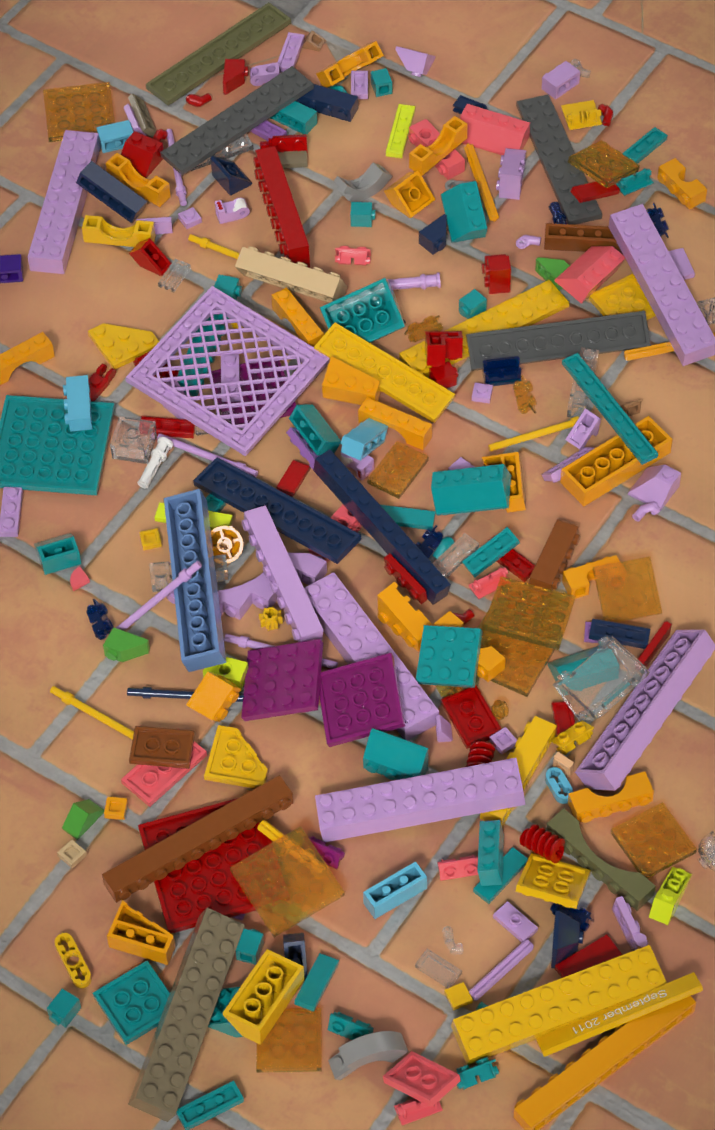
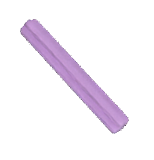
M528 939L524 940L469 990L472 999L477 1001L527 956L533 950L534 945Z

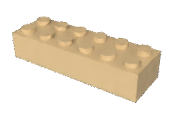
M251 246L248 248L242 247L235 267L243 276L277 287H287L290 291L327 303L344 297L347 285L340 278V275L334 272L327 274L318 267L311 269L302 262L292 263L286 257L281 256V258L274 257L273 253L267 251L261 253L258 252L257 248Z

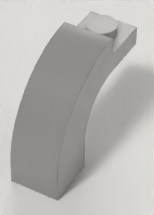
M373 162L359 178L346 180L337 176L333 182L348 201L360 202L378 193L389 182L392 175L383 166Z
M381 1031L358 1037L339 1047L340 1052L329 1059L328 1062L334 1078L342 1080L365 1064L375 1061L393 1063L405 1055L408 1049L401 1033Z

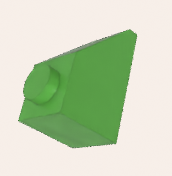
M538 257L536 259L535 271L545 281L550 280L560 291L563 288L554 280L570 265L564 260Z
M114 627L103 644L105 656L113 661L125 662L150 652L148 639Z

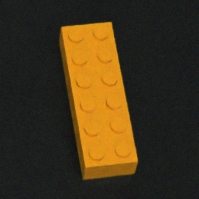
M647 416L635 425L657 451L658 458L641 465L622 439L616 435L562 468L560 483L584 507L670 454L673 439L651 417Z

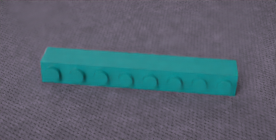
M218 275L214 287L235 300L238 296L240 297L242 286H240L239 278ZM223 314L213 315L214 321L224 320ZM225 324L215 325L216 331L226 330ZM212 325L202 326L203 332L213 331ZM225 334L217 335L218 341H221V336ZM214 335L204 336L205 342L215 341ZM201 336L193 337L192 342L202 343ZM206 346L207 352H215L217 349L216 346ZM194 347L195 354L204 353V348ZM188 348L186 354H192L191 348ZM210 356V364L214 363L215 356ZM196 358V363H206V358ZM184 359V365H192L193 359ZM207 367L198 368V373L208 374ZM185 369L186 376L196 375L195 369ZM179 370L177 377L183 376L182 370ZM205 378L200 379L201 385H204ZM197 379L187 380L188 386L198 385ZM184 380L177 381L181 387H185ZM199 389L189 390L190 396H198Z

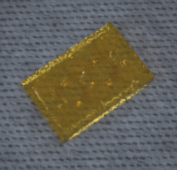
M396 441L368 477L367 484L400 499L429 461V456Z

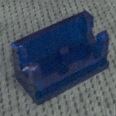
M519 356L483 360L482 374L484 383L493 386L521 383Z

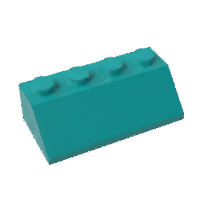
M504 464L433 472L431 491L436 515L509 508L510 472Z

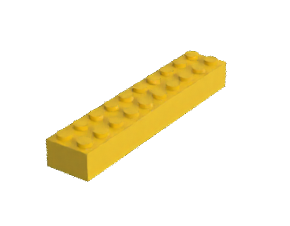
M648 945L455 1018L452 1021L451 1028L466 1064L471 1065L480 1059L489 1058L536 1040L537 1037L657 988L667 982L651 946Z

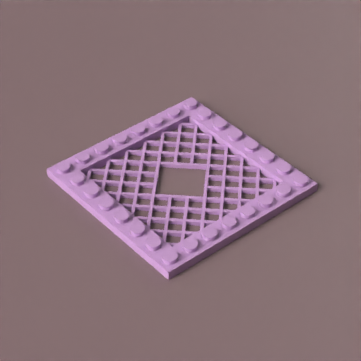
M212 286L126 376V382L246 456L327 366L330 358ZM223 314L224 320L214 321L213 315ZM228 323H237L238 329H229ZM225 324L226 330L216 331L215 325ZM212 325L213 331L203 332L202 326ZM243 332H252L253 338H243ZM239 333L240 339L231 340L230 334ZM227 334L228 340L218 341L217 335ZM214 335L215 341L205 342L204 336ZM201 336L202 343L192 342V337ZM267 341L268 347L258 348L257 342ZM254 342L255 348L246 349L245 343ZM229 344L230 350L220 351L219 345ZM232 344H242V349L233 350ZM206 346H216L217 352H207ZM194 347H203L204 353L195 354ZM191 348L192 354L182 355L181 349ZM282 350L283 356L273 357L272 351ZM269 351L270 357L261 358L259 352ZM256 352L257 358L248 359L247 353ZM243 353L249 380L214 384L209 357ZM205 357L206 363L197 364L196 358ZM180 359L181 366H171L170 360ZM183 359H193L192 365H184ZM296 359L298 365L288 366L287 360ZM284 360L285 366L275 367L274 361ZM271 361V368L262 367V362ZM249 363H258L260 369H250ZM207 367L208 374L198 373V368ZM185 369H195L196 375L186 376ZM295 369H297V370L290 376L289 370H295ZM182 370L183 376L173 377L172 371ZM286 370L287 377L277 376L276 371ZM169 371L170 377L160 378L159 372ZM264 372H273L274 378L265 379ZM261 373L262 379L252 380L251 374ZM209 378L210 384L201 385L200 379ZM197 379L198 385L188 386L187 380ZM184 380L185 387H175L174 381ZM280 381H286L281 387L279 386ZM164 382H171L172 387H170ZM276 382L277 388L267 389L266 383ZM263 383L264 390H254L253 384ZM240 385H250L251 391L242 392ZM237 386L238 392L229 393L228 387ZM224 387L225 393L216 394L215 388ZM199 389L200 396L190 397L189 390ZM202 389H212L213 395H203ZM179 391H186L187 396L183 395ZM268 393H275L269 400ZM265 394L266 400L256 401L255 395ZM252 395L253 401L244 402L243 396ZM239 396L240 403L230 402V397ZM217 398H227L228 404L218 405ZM214 399L215 405L205 406L204 400ZM201 400V405H199L195 401ZM258 405H264L262 409L259 411ZM245 406H254L255 412L246 413ZM241 407L243 413L233 414L232 408ZM229 408L230 414L220 415L219 409ZM216 409V414L212 413L209 410ZM254 416L253 419L248 423L247 417ZM244 417L245 424L235 425L234 418ZM224 419H231L232 424L228 423Z

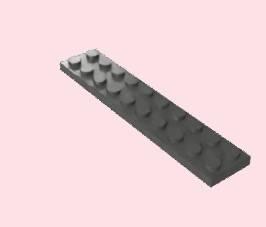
M291 66L160 152L161 157L181 175H184L314 89V85Z
M549 94L517 101L516 106L522 120L530 122L531 141L567 223L576 225L602 219V212L596 199L579 203L570 192L572 187L587 184L588 181Z
M645 311L466 334L471 371L565 359L576 353L580 356H588L651 346Z

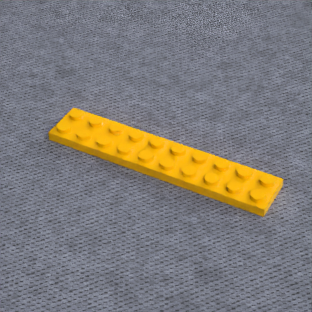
M547 280L445 331H462V358L457 360L445 358V362L449 361L453 365L469 357L466 334L532 326L568 308L569 301L550 280ZM425 341L399 353V358L404 364L426 377L429 376V368L431 366H427Z

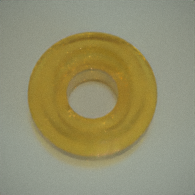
M496 700L492 705V713L498 720L508 716L509 710L505 701Z

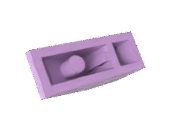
M288 553L301 582L310 585L322 579L327 573V561L322 557L310 553Z

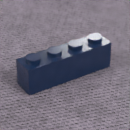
M313 84L314 89L296 100L300 104L314 109L317 113L349 122L352 121L358 110V96Z
M93 161L80 172L76 181L79 186L130 223L135 221L147 204L145 199Z

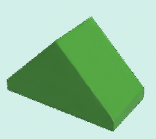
M90 799L73 803L62 829L78 840L104 813V809Z

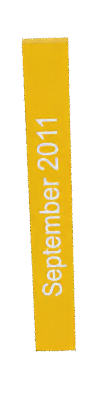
M692 972L537 1037L536 1041L543 1056L546 1057L701 992L703 987L696 974Z

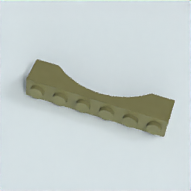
M563 808L547 823L546 831H550L552 835L555 834L565 840L564 852L568 855L571 854L577 859L581 867L591 870L595 879L605 883L613 894H617L620 897L623 896L625 902L629 903L630 907L638 911L654 896L656 886L639 872L618 869L600 859L585 842L580 830L579 820Z

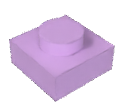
M193 207L178 213V219L186 229L202 223L200 215Z
M475 383L472 401L490 404L493 385Z
M505 727L490 736L489 741L502 755L515 747L517 739Z

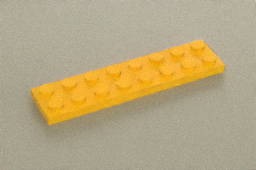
M335 322L314 346V349L329 358L332 356L379 380L381 392L433 423L437 421L455 398L453 392Z

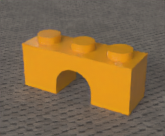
M674 158L659 166L657 177L659 182L664 184L670 193L674 194L681 204L690 210L706 201L707 188L698 179L685 182L686 168Z
M617 555L604 557L602 560L588 562L579 567L568 568L563 571L562 583L570 600L589 595L590 580H600L604 583L606 589L624 584L626 572Z

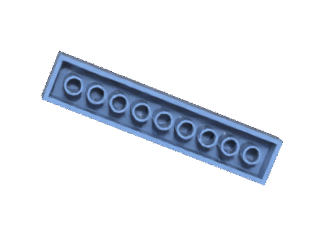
M200 489L164 498L172 579L177 578L184 568L188 569L196 561L202 564V567L192 575L190 580L186 583L183 582L174 589L181 661L188 672L227 663L208 505Z

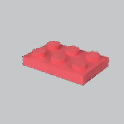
M413 1051L383 1075L385 1084L430 1107L436 1104L461 1081L459 1074Z

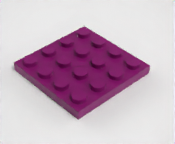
M279 360L274 361L275 367H281ZM271 361L262 362V367L271 368ZM246 363L239 364L240 381L249 380ZM249 363L250 369H260L258 363ZM221 369L211 371L213 383H221ZM276 371L278 377H286L284 371ZM264 372L265 379L274 378V373ZM261 373L251 374L252 380L262 379ZM280 381L279 386L281 387L286 381ZM276 382L266 383L267 389L277 388ZM263 383L253 384L254 390H264ZM240 385L242 392L251 391L250 385ZM221 387L215 388L216 394H221ZM268 393L269 400L275 393ZM265 394L255 395L256 401L266 400ZM252 395L243 396V401H253ZM217 398L218 405L228 404L227 402H222L221 398ZM295 401L280 418L292 414L296 407ZM258 405V410L260 411L264 405ZM245 406L246 413L255 412V407ZM241 407L232 408L233 414L243 413ZM229 408L220 409L221 415L230 414ZM254 416L247 417L248 423L253 419ZM244 417L234 418L235 425L245 424ZM224 419L228 423L232 424L231 419Z
M316 639L249 650L247 654L248 671L245 676L241 718L244 721L318 710L323 654L322 640Z
M392 653L321 672L319 697L326 741L329 747L369 737L372 728L387 732L406 727Z

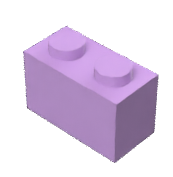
M567 61L563 62L542 77V90L554 99L559 98L579 84L580 70Z

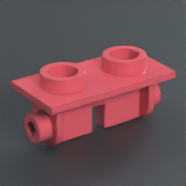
M348 246L335 248V262L338 264L351 265V258L354 259V265L367 266V264H370L371 257L367 256H371V249L366 247L353 249Z
M499 567L498 570L479 580H474L468 586L475 596L481 599L510 584L511 581L506 576L508 574L507 569Z
M474 854L461 857L459 860L455 858L441 859V862H437L440 881L478 875V856H474Z
M415 1098L394 1106L402 1126L443 1111L439 1101L430 1107Z

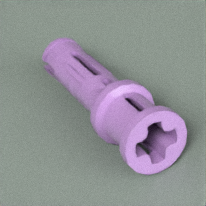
M439 272L433 275L422 274L419 277L387 279L392 290L410 288L426 290L428 287L441 288Z

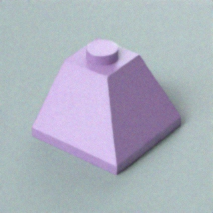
M398 46L395 49L406 70L412 71L411 75L421 77V74L427 75L435 60L434 55Z
M667 465L647 467L630 489L628 495L645 504L655 502L661 511L679 488L681 472Z

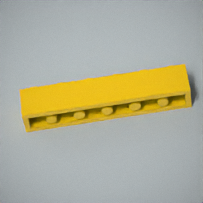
M534 716L531 722H527L523 737L517 739L516 749L514 752H510L507 759L517 758L523 791L551 745V740L556 736L557 725L537 716ZM514 807L480 813V819L484 821L500 820L503 828Z

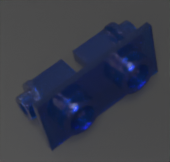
M653 203L654 208H649L646 211L660 237L665 234L669 238L667 233L669 227L667 222L662 220L665 217L661 207L657 208L655 203Z
M437 525L432 530L428 528L421 536L424 540L421 543L418 541L415 544L427 558L434 552L429 546L435 550L443 540V534L435 531Z
M93 599L94 605H89L86 613L90 623L93 624L92 628L95 637L102 640L106 637L105 635L110 634L114 626L106 615L108 613L106 606Z
M553 903L550 908L553 915H555V911H560L567 916L571 915L572 919L580 923L579 931L583 930L586 932L590 926L588 921H595L590 917L592 913L582 907L578 910Z

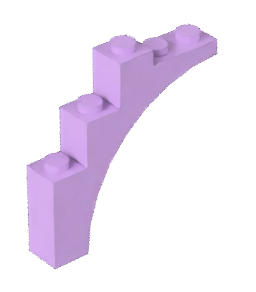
M263 572L255 579L243 585L218 590L221 615L225 612L229 617L241 620L252 604L260 609L272 607L278 597L271 590L269 577L266 578ZM174 590L167 595V599L175 604Z

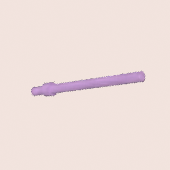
M167 129L168 146H171L175 143L172 129ZM173 168L177 186L175 189L176 195L179 197L180 205L185 206L187 204L186 187L183 186L181 174Z
M161 433L158 434L157 440L159 437H166L173 442L174 447L210 461L218 457L255 478L258 475L257 470L247 467L244 463L239 461L236 463Z
M196 561L188 569L184 568L177 578L116 628L125 631L179 585L190 580L192 575L202 567V564Z
M225 634L224 641L238 644V647L245 649L247 647L253 649L273 647V645L253 641L249 637L242 635L238 637ZM322 658L323 667L331 669L338 667V662Z

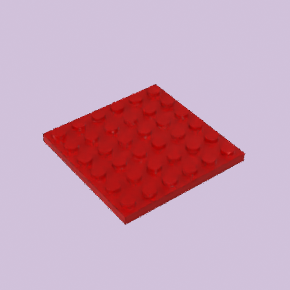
M236 799L139 824L138 829L144 850ZM259 823L252 829H246L239 833L236 838L223 842L218 848L207 851L199 859L191 860L181 869H175L168 873L165 878L154 881L169 933L172 934L194 928L199 915L206 908H210L230 918L290 901L272 841L257 829Z

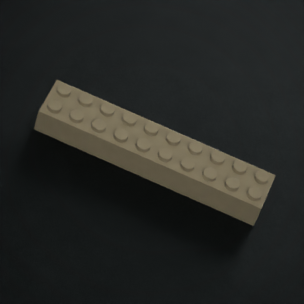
M206 908L199 915L128 1105L166 1122L176 1115L243 932L244 924L210 908Z

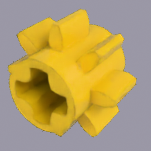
M274 606L263 608V614H259L261 628L265 627L268 631L278 630V625L283 624L281 610L277 611Z

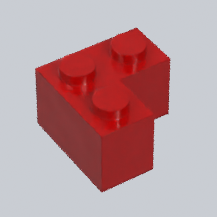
M509 255L485 256L481 269L482 274L486 276L484 277V286L488 287L489 294L509 293L511 285Z
M425 331L427 366L440 367L445 365V358L449 360L462 358V331Z

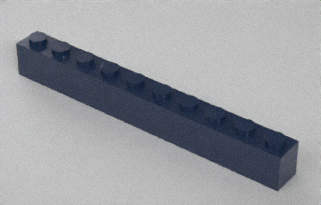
M329 449L315 458L313 471L387 554L390 553L426 590L427 599L431 604L434 605L445 598L451 586L448 580L337 456Z

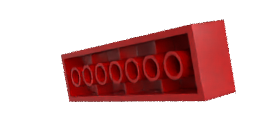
M273 146L255 150L256 157L253 158V162L257 169L254 170L256 180L259 179L258 187L259 191L263 192V203L267 204V215L272 218L270 219L271 227L276 230L274 231L276 242H280L278 244L280 254L290 259L292 263L302 262L310 268L309 244L277 149Z

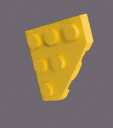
M105 323L88 330V336L115 370L133 362L136 357L149 352L159 343V340L152 331Z
M218 725L204 780L254 789L263 785L267 779L268 769L259 760L253 748L245 741L238 728Z

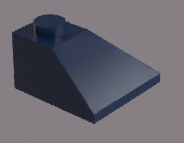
M555 911L551 968L554 969L555 965L578 951V943L583 944V931H579L580 923L560 911Z

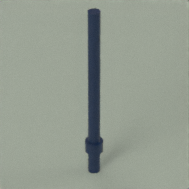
M143 687V689L127 688V696H141L143 699H151V697L190 699L194 691L152 689V687ZM239 694L236 702H243L244 694Z

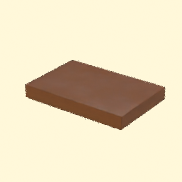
M135 726L129 764L189 769L195 731Z

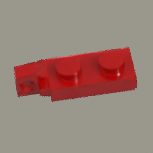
M306 134L273 136V138H268L269 141H260V149L275 146L277 152L307 151Z

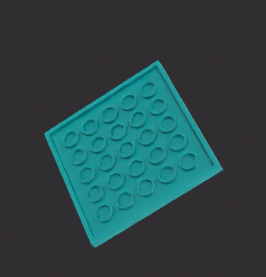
M6 395L0 419V488L20 487L23 490L97 495L115 404L91 401L92 430L70 432L69 424H65V413H68V410L64 408V399Z

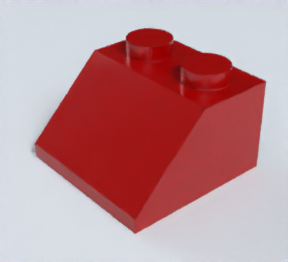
M134 131L125 141L121 155L130 160L134 169L141 176L148 178L163 160L160 153L164 150L163 143Z

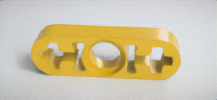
M68 933L59 934L54 941L55 947L74 986L80 989L88 987L92 981L91 973L73 937ZM62 941L68 944L69 951L66 952L64 945L61 944ZM72 956L79 958L78 963L75 965L67 963V960ZM79 969L82 976L85 977V980L81 981V979H79L77 971Z

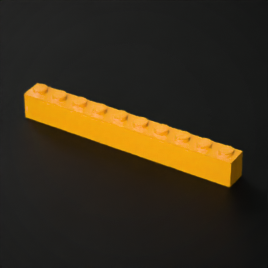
M689 996L629 1021L625 1025L618 1026L609 1037L604 1036L595 1048L587 1049L579 1060L570 1062L562 1073L554 1074L545 1086L537 1087L526 1100L521 1099L514 1106L513 1118L524 1130H540L695 1011L696 1001Z

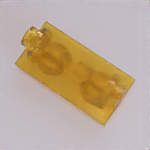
M440 315L436 317L429 316L423 320L424 322L419 324L417 322L410 324L404 334H410L408 336L409 341L415 343L425 339L424 331H441L443 326L437 322Z
M522 375V381H516L513 385L518 410L522 414H526L531 409L536 413L535 405H537V402L531 393L533 386Z

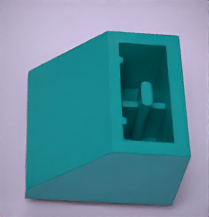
M71 533L34 543L45 575L81 564L79 549Z
M240 987L224 988L219 994L208 1027L236 1038L243 1037L223 1016V1011Z

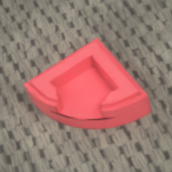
M80 566L71 574V588L75 591L90 583L88 576Z

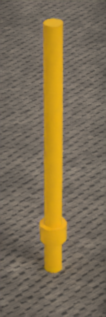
M189 235V241L199 244L204 249L209 248L234 259L239 257L240 253L215 244L208 238Z
M576 416L566 422L489 444L488 449L491 452L574 427L579 417Z
M52 686L50 689V693L59 697L63 703L73 705L133 740L134 731L76 699L75 695L68 691L64 692L55 686Z

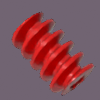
M473 741L465 767L492 762L495 746L485 741Z
M533 824L521 834L520 845L555 864L563 857L565 840L555 834L552 835V832L546 831L543 827L540 828L539 825Z

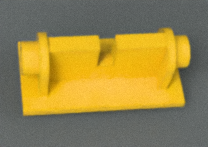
M581 720L553 738L551 742L558 746L557 752L566 755L576 748L574 741H576L577 745H581L591 739L594 727Z

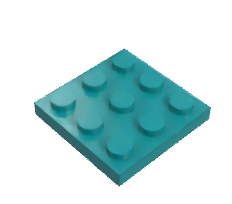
M424 625L416 674L418 684L475 688L482 629Z
M145 961L93 992V997L124 1044L128 1045L158 1026L170 993L149 962Z

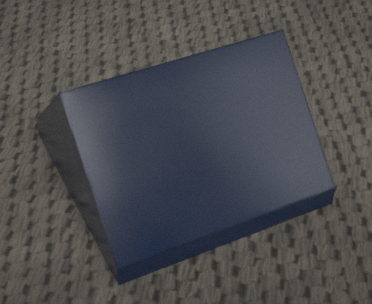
M216 156L210 158L212 176L230 196L252 185L249 178L234 162Z

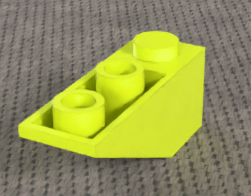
M671 868L654 897L649 918L666 925L670 923L690 881L691 873L681 868Z

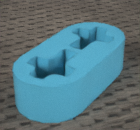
M552 767L546 772V784L557 802L567 804L568 793L573 792L572 786L561 769ZM551 775L558 777V783L554 778H551ZM561 789L564 793H567V796L560 794Z

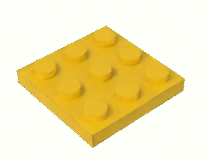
M634 274L597 290L589 296L590 302L603 316L645 311L646 320L656 316Z
M531 853L519 878L515 892L522 893L525 896L540 898L546 902L561 904L567 908L577 909L591 870L561 861L554 864L545 859V857Z

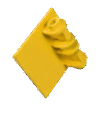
M594 100L561 105L569 130L602 125L600 119L601 110H597Z

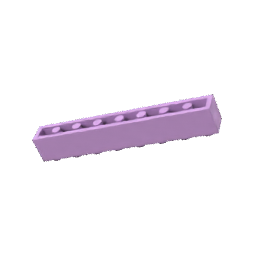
M266 505L245 511L244 520H242L243 529L249 533L251 546H255L257 560L262 562L264 575L266 578L269 577L271 581V590L277 594L279 608H283L285 612V621L292 627L294 640H298V642L322 640L323 628Z

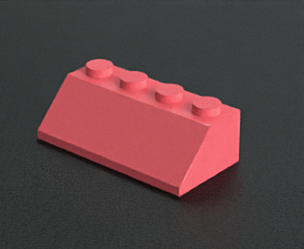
M467 104L460 116V119L468 124L467 139L462 143L473 144L474 147L504 155L506 148L523 150L530 137V122Z
M591 246L554 281L582 304L619 269L625 257L613 246Z

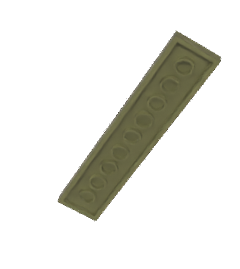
M268 2L146 83V89L169 106L224 69L225 59H239L291 24V18Z

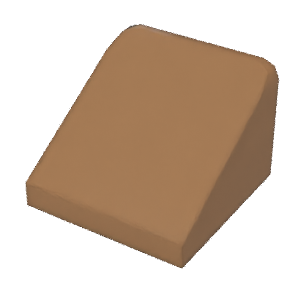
M311 30L306 36L302 48L319 52L325 39Z
M641 400L623 404L621 408L628 416L640 413Z

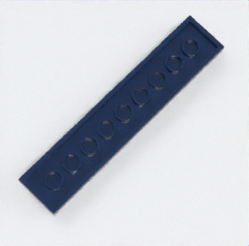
M218 457L193 480L194 486L243 513L266 505L278 532L336 564L361 541V534Z

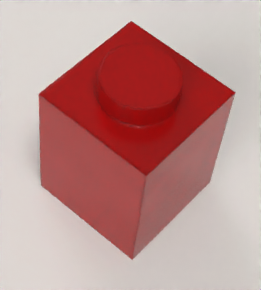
M449 361L440 367L429 368V379L446 389L457 385L458 371Z

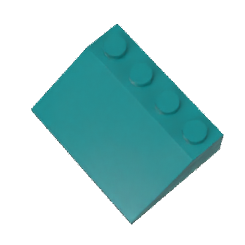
M386 278L320 307L328 329L335 322L369 343L406 327L392 287Z

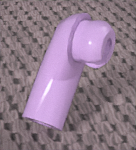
M523 235L516 241V246L519 249H524L529 245L540 246L541 237Z
M655 502L641 505L632 515V518L639 522L648 512H651L652 515L658 514L660 507Z

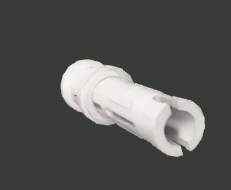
M166 437L158 438L156 448L151 451V459L137 482L144 489L149 487L161 462L166 460V454L173 447V442Z

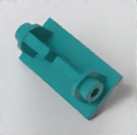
M644 168L642 171L637 172L636 175L632 174L621 178L615 184L625 196L654 182L649 177L651 170Z
M339 1011L338 1013L330 1014L327 1030L354 1040L373 1033L374 1028L371 1027V1024L360 1020L354 1023L352 1022V1017Z
M486 1057L476 1061L477 1066L469 1068L468 1065L457 1068L456 1071L460 1075L461 1080L457 1084V1088L465 1090L478 1084L475 1078L476 1075L479 1076L481 1082L496 1078L499 1071L497 1066H492V1062H495L496 1059L489 1061V1058Z

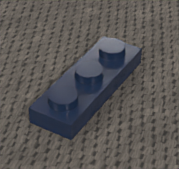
M592 619L589 639L645 649L648 646L650 629Z

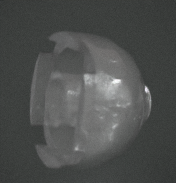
M711 831L698 845V853L700 855L698 861L704 869L709 868L713 872H715L714 831Z

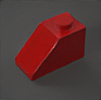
M225 59L223 74L224 95L229 94L245 83V77L249 75V67L246 66L245 59Z
M150 238L138 242L129 253L140 267L159 276H162L172 265Z

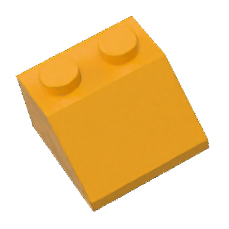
M419 170L408 172L384 190L392 206L408 218H412L436 200Z
M207 672L186 705L205 717L220 722L227 716L231 704L238 699L241 689L224 676Z

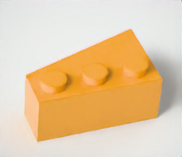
M122 900L107 934L109 948L168 965L175 950L174 936L155 922L149 921L142 913L136 912Z

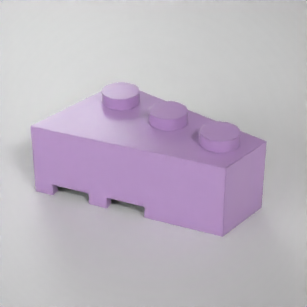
M506 148L504 155H501L500 165L502 167H499L498 173L500 180H497L496 190L499 191V198L520 200L526 163V150Z

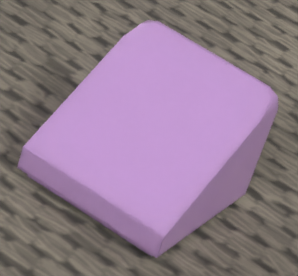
M437 715V741L451 742L453 740L451 724L441 715Z

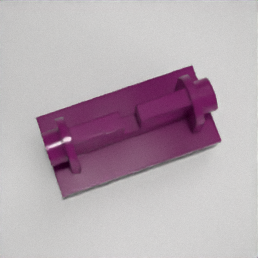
M314 836L304 837L303 850L319 862L338 869L339 861L345 856V852L341 848L330 844L327 847L325 846L326 842Z

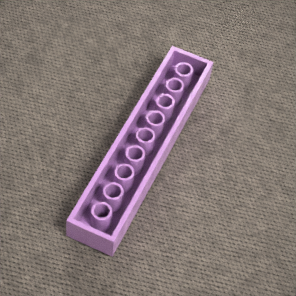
M65 130L28 253L30 271L65 274L88 193L76 181L80 172L91 161L95 164L97 162L101 148L99 133Z
M640 204L611 214L609 229L682 366L714 356L715 336L644 205Z
M333 572L304 587L323 628V632L348 665L392 653L406 726L396 729L401 737L408 741L434 727L439 710L337 575Z
M706 630L675 631L575 771L586 788L616 791L620 787L621 782L641 757L647 745L651 743L654 735L662 727L666 718L672 713L675 705L681 700L682 695L692 684L694 678L702 670V667L715 650V643Z
M517 758L315 796L323 842L525 805Z

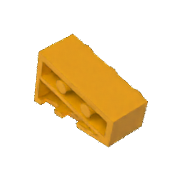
M331 356L322 383L323 398L362 405L366 397L378 401L381 394L380 381Z
M519 452L481 457L483 466L504 464L511 474L509 508L505 509L507 513L526 510Z
M394 581L377 595L378 618L383 624H387L395 635L401 636L409 647L420 651L424 625H433L419 609L417 611L414 610L408 603L410 598L407 595L403 597L397 590L398 585Z

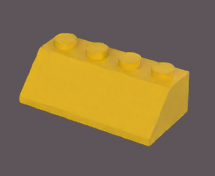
M267 949L223 1011V1016L243 1037L261 1045L303 984L304 966Z

